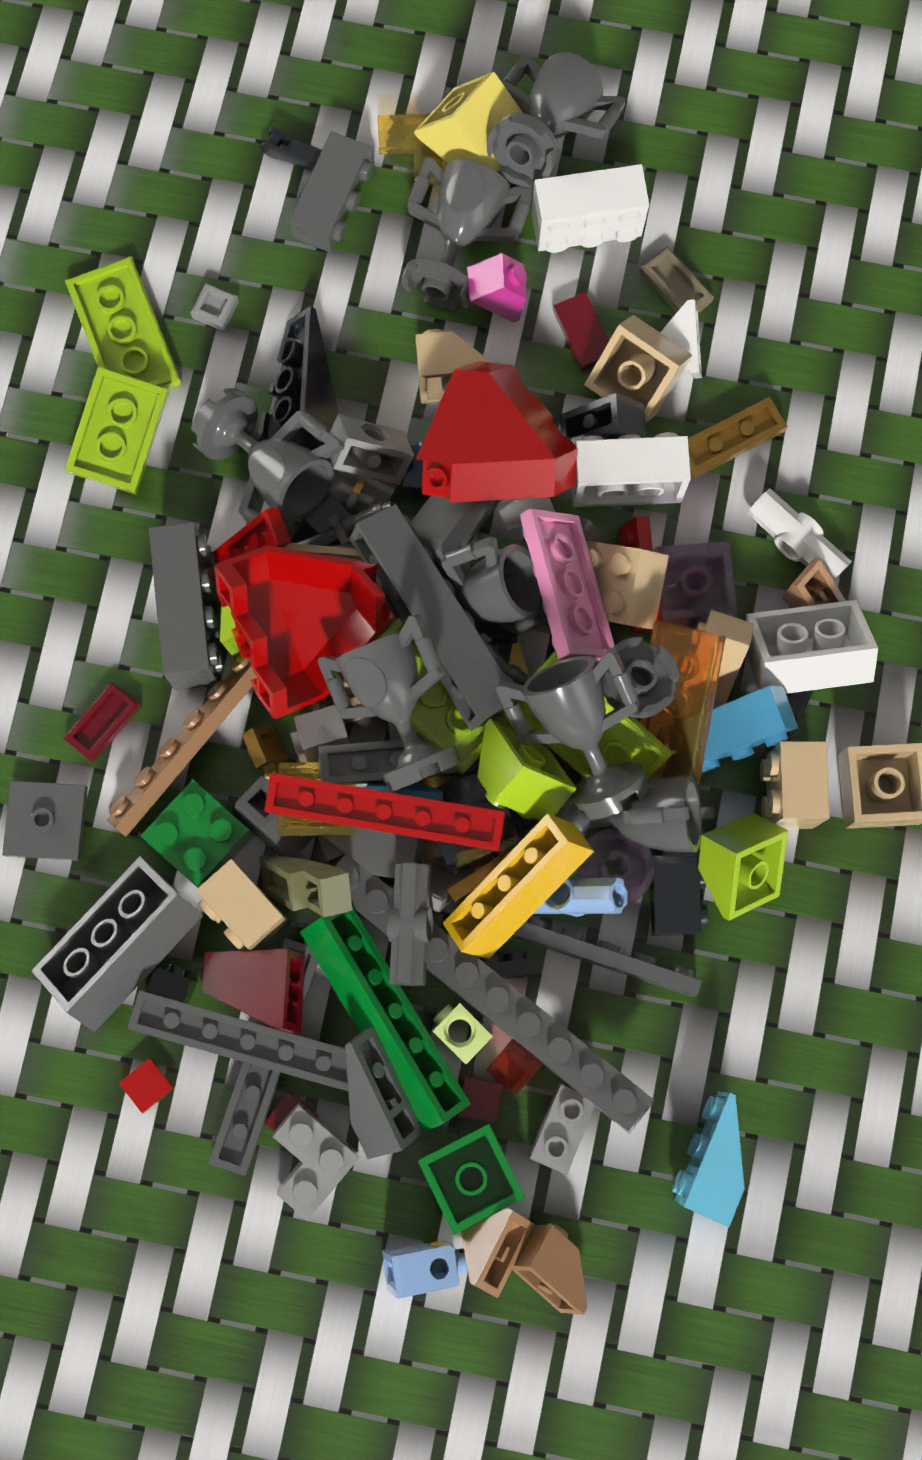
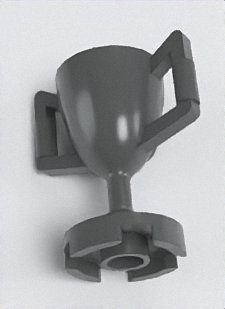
M569 52L557 53L550 56L540 68L530 55L524 54L501 82L517 105L528 114L511 113L498 121L488 136L487 154L489 157L492 154L495 156L501 166L498 173L513 184L529 187L536 179L548 178L559 161L557 138L566 135L570 131L598 139L604 138L618 120L626 99L621 96H603V85L598 72L587 60L579 55ZM525 73L533 81L529 96L516 87ZM595 110L606 111L598 123L587 120Z
M427 157L407 201V208L410 215L440 231L446 241V245L439 261L427 258H416L409 261L402 276L404 289L410 293L412 288L415 287L425 294L422 303L439 310L455 312L457 304H461L463 308L467 309L470 303L468 277L453 267L459 249L472 245L477 241H516L522 232L530 210L529 206L534 191L533 185L531 184L529 187L518 186L510 189L509 183L502 175L484 164L470 160H454L449 162L443 171L432 158ZM431 176L440 185L437 214L421 206ZM519 201L516 204L508 228H491L505 204Z
M224 389L223 391L227 396L216 403L208 399L197 412L191 426V430L197 434V442H194L193 445L211 460L228 458L241 448L248 452L250 476L240 503L239 514L248 523L260 513L254 507L260 493L264 501L271 508H279L282 519L288 528L289 522L304 519L323 502L331 488L334 477L333 467L325 459L342 451L345 444L310 413L297 411L270 440L257 442L251 437L258 418L255 402L238 389ZM303 427L319 441L326 444L312 451L289 440Z
M489 537L444 554L441 565L457 590L455 598L462 609L468 611L474 619L487 623H496L515 635L549 625L547 615L543 610V600L537 578L533 573L531 555L523 546L512 544L498 550L497 540ZM485 556V558L472 566L466 574H464L459 566L460 564Z
M420 614L409 616L400 632L368 643L338 658L326 655L318 659V665L341 718L377 716L380 719L393 723L397 727L404 744V752L399 756L397 768L382 775L389 792L423 780V778L433 775L440 770L442 772L462 762L456 745L438 750L430 743L420 742L411 722V714L416 706L417 699L444 676L442 663ZM413 638L428 672L420 680L415 652L411 643ZM338 672H341L353 694L363 705L352 706Z
M642 637L625 639L613 647L617 650L639 698L637 711L630 715L635 720L637 718L654 716L665 709L674 700L676 682L680 679L676 661L669 651L662 645L656 648L641 642L643 640ZM608 668L601 677L603 694L613 708H617L623 702Z
M609 648L597 664L591 656H577L544 668L529 678L524 685L507 681L499 683L496 692L510 724L521 743H563L568 747L582 750L585 754L592 773L575 786L577 789L570 796L578 816L585 811L588 820L605 818L622 812L624 809L620 801L634 792L639 800L645 796L649 790L650 783L643 767L635 762L607 765L598 747V742L605 730L635 713L639 707L638 695L615 648ZM609 668L623 704L606 714L601 677ZM516 699L528 703L533 714L545 729H530Z
M678 775L648 780L650 783L649 790L642 799L639 800L634 792L620 801L624 809L622 812L605 818L588 820L585 811L578 816L570 798L555 814L558 818L574 823L584 838L592 827L613 826L626 838L645 847L669 852L696 853L700 846L701 819L715 818L714 807L700 806L698 788L692 775Z

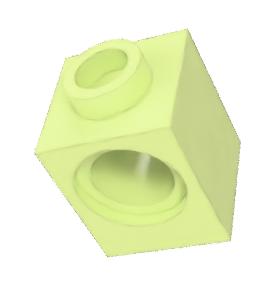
M460 1003L455 1008L448 1004L433 1019L438 1025L433 1032L465 1064L493 1037ZM456 1020H464L471 1027V1036L463 1043L454 1042L449 1036V1027Z

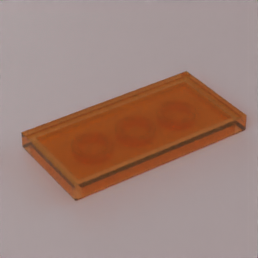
M662 620L654 621L650 645L656 648L662 645L669 651L676 661L680 679L676 682L674 700L665 709L654 716L637 719L644 728L672 751L671 756L653 775L663 778L692 775L696 785L700 784L726 635Z

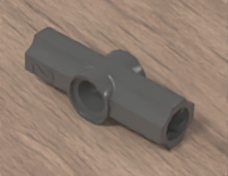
M418 863L395 864L394 901L387 917V936L391 942L389 984L425 986L427 943L431 942L433 934V912L431 907H429L431 866Z

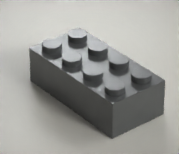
M194 522L150 527L149 537L163 675L175 690L214 686L219 681L218 674L224 673L222 652L218 651L215 638L220 637V624L218 616H214V610L211 606V602H217L215 582L211 580L209 570H207V567H213L211 546L207 545L205 534H199Z
M139 857L36 965L32 973L66 1013L95 1033L203 915L160 873Z

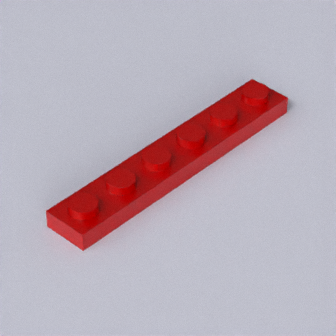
M277 773L270 774L264 810L267 813L493 851H500L506 811Z

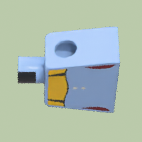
M447 1241L382 1250L387 1291L397 1299L459 1286L458 1274L468 1273L464 1248L454 1250L453 1244ZM435 1259H439L440 1266L438 1270L431 1273V1263Z

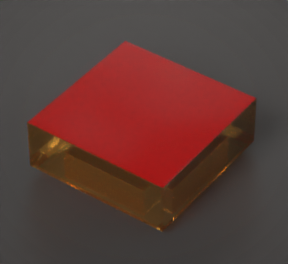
M152 1058L147 1059L119 1082L120 1086L142 1114L146 1113L175 1089Z

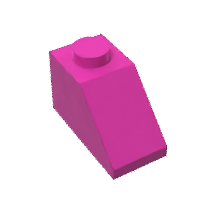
M501 253L468 267L470 302L513 323L519 321L527 299L525 284L527 275L524 265Z

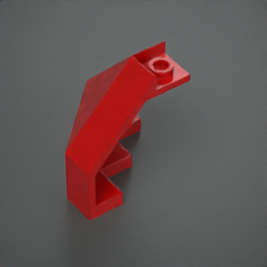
M477 361L454 369L416 459L423 460L422 494L450 498V503L555 497L576 486L578 448L569 437L565 438L553 422L554 417L537 395L533 396L520 380L522 376L513 365Z
M270 545L215 564L218 597L222 607L229 606L231 609V615L235 622V628L231 629L242 659L247 658L253 672L257 676V678L251 680L255 693L273 719L325 699L330 692L318 665V659L326 655L338 658L375 641L396 617L385 604V594L382 587L377 583V564ZM338 672V673H339V676H340L341 679H342L343 676H342L341 672Z

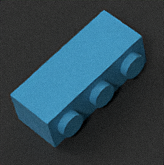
M771 685L669 727L684 770L698 769L700 774L721 767L720 760L731 756L733 761L748 757L755 753L753 747L765 743L767 747L777 745L780 741L789 740L787 734L799 729L784 687Z

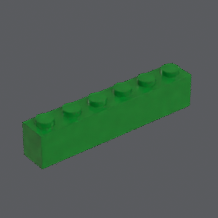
M353 906L352 911L320 917L300 931L359 1033L369 1027H374L423 1132L444 1124L469 1106L471 1103L401 986L389 984L390 968Z

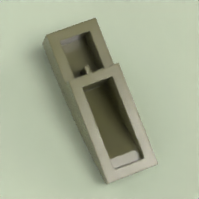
M272 855L259 857L263 892L290 910L297 911L309 908L322 917L352 911L348 872L331 865L306 859Z

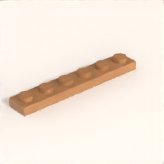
M241 655L236 658L231 666L233 671L224 681H218L210 689L207 695L209 699L200 710L195 709L187 716L183 723L185 728L176 738H170L159 751L160 757L151 768L149 766L144 768L134 781L136 786L126 797L121 796L112 805L109 811L111 815L107 821L124 836L131 832L253 687L251 680L257 678V676L253 672L251 663L247 658L242 659Z

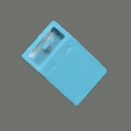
M718 1091L716 1097L710 1096L702 1112V1118L706 1119L701 1134L695 1132L690 1141L687 1155L692 1157L686 1171L679 1170L672 1187V1192L677 1193L674 1201L683 1207L730 1227L745 1188L736 1095Z

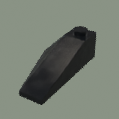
M310 305L287 321L277 357L278 363L282 364L276 381L271 382L268 394L272 395L273 398L269 413L264 412L261 415L258 442L270 440L297 411L310 413L329 428L330 431L339 414L316 308ZM303 427L289 440L312 451L325 444Z

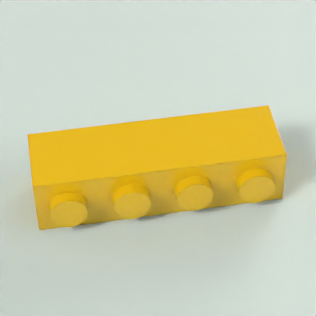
M547 813L443 922V925L461 952L489 959L594 850L574 823Z

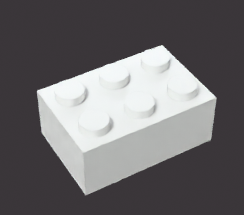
M642 164L536 179L534 182L531 214L538 251L547 250L551 253H557L572 246L582 245L583 247L591 248L606 241L617 240L618 242L625 243L642 236L649 208Z
M666 432L658 434L654 438H640L636 434H626L618 439L604 440L601 436H587L581 441H575L578 454L576 486L572 487L573 508L682 502L691 480L688 436H677L676 433Z
M857 600L746 614V621L754 624L750 646L746 654L759 689L770 685L783 686L787 694L874 682L878 646Z

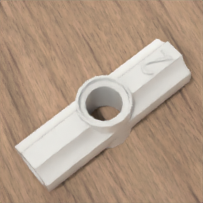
M770 488L760 496L747 512L752 519L775 538L774 542L779 551L792 561H800L807 567L815 557L819 558L833 580L852 562L823 536L822 528L812 517L805 513L798 514Z

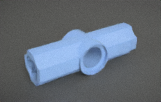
M568 878L533 914H568L575 917L583 916L584 914H621L624 906H627L628 891L625 889L624 880L621 878Z

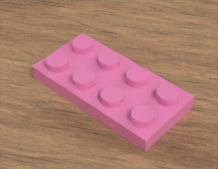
M530 508L520 514L524 529L523 535L528 544L533 563V573L537 578L543 600V610L547 615L552 634V644L558 659L565 660L577 656H591L595 661L599 662L606 651L615 645L606 612H604L601 594L580 518L577 515Z

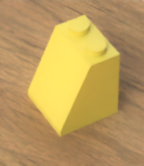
M493 71L454 87L414 131V134L447 163L454 160H470L484 164L498 172L501 169L500 164L493 154L490 157L487 154L488 136L497 122L504 116L523 112ZM505 179L509 183V186L513 184L507 179Z

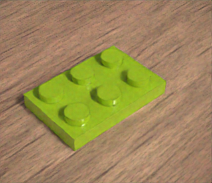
M98 367L65 471L69 474L137 495L170 393L169 390Z

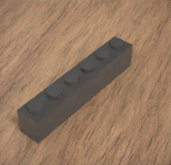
M395 504L357 522L349 538L364 562L377 564V583L382 587L386 598L403 625L411 615L420 614L444 669V676L439 682L470 731L472 732L486 724L490 718L495 719L504 714V707L496 692V688L501 681L514 682L508 675L503 673L496 662L494 650L488 643L482 640L476 631L475 622L471 614L463 610L455 598L452 584L439 573L432 553L426 546H422L418 540L409 517L405 514L402 515Z

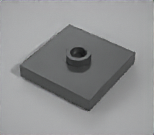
M10 781L2 855L16 858L80 861L88 787L76 784Z

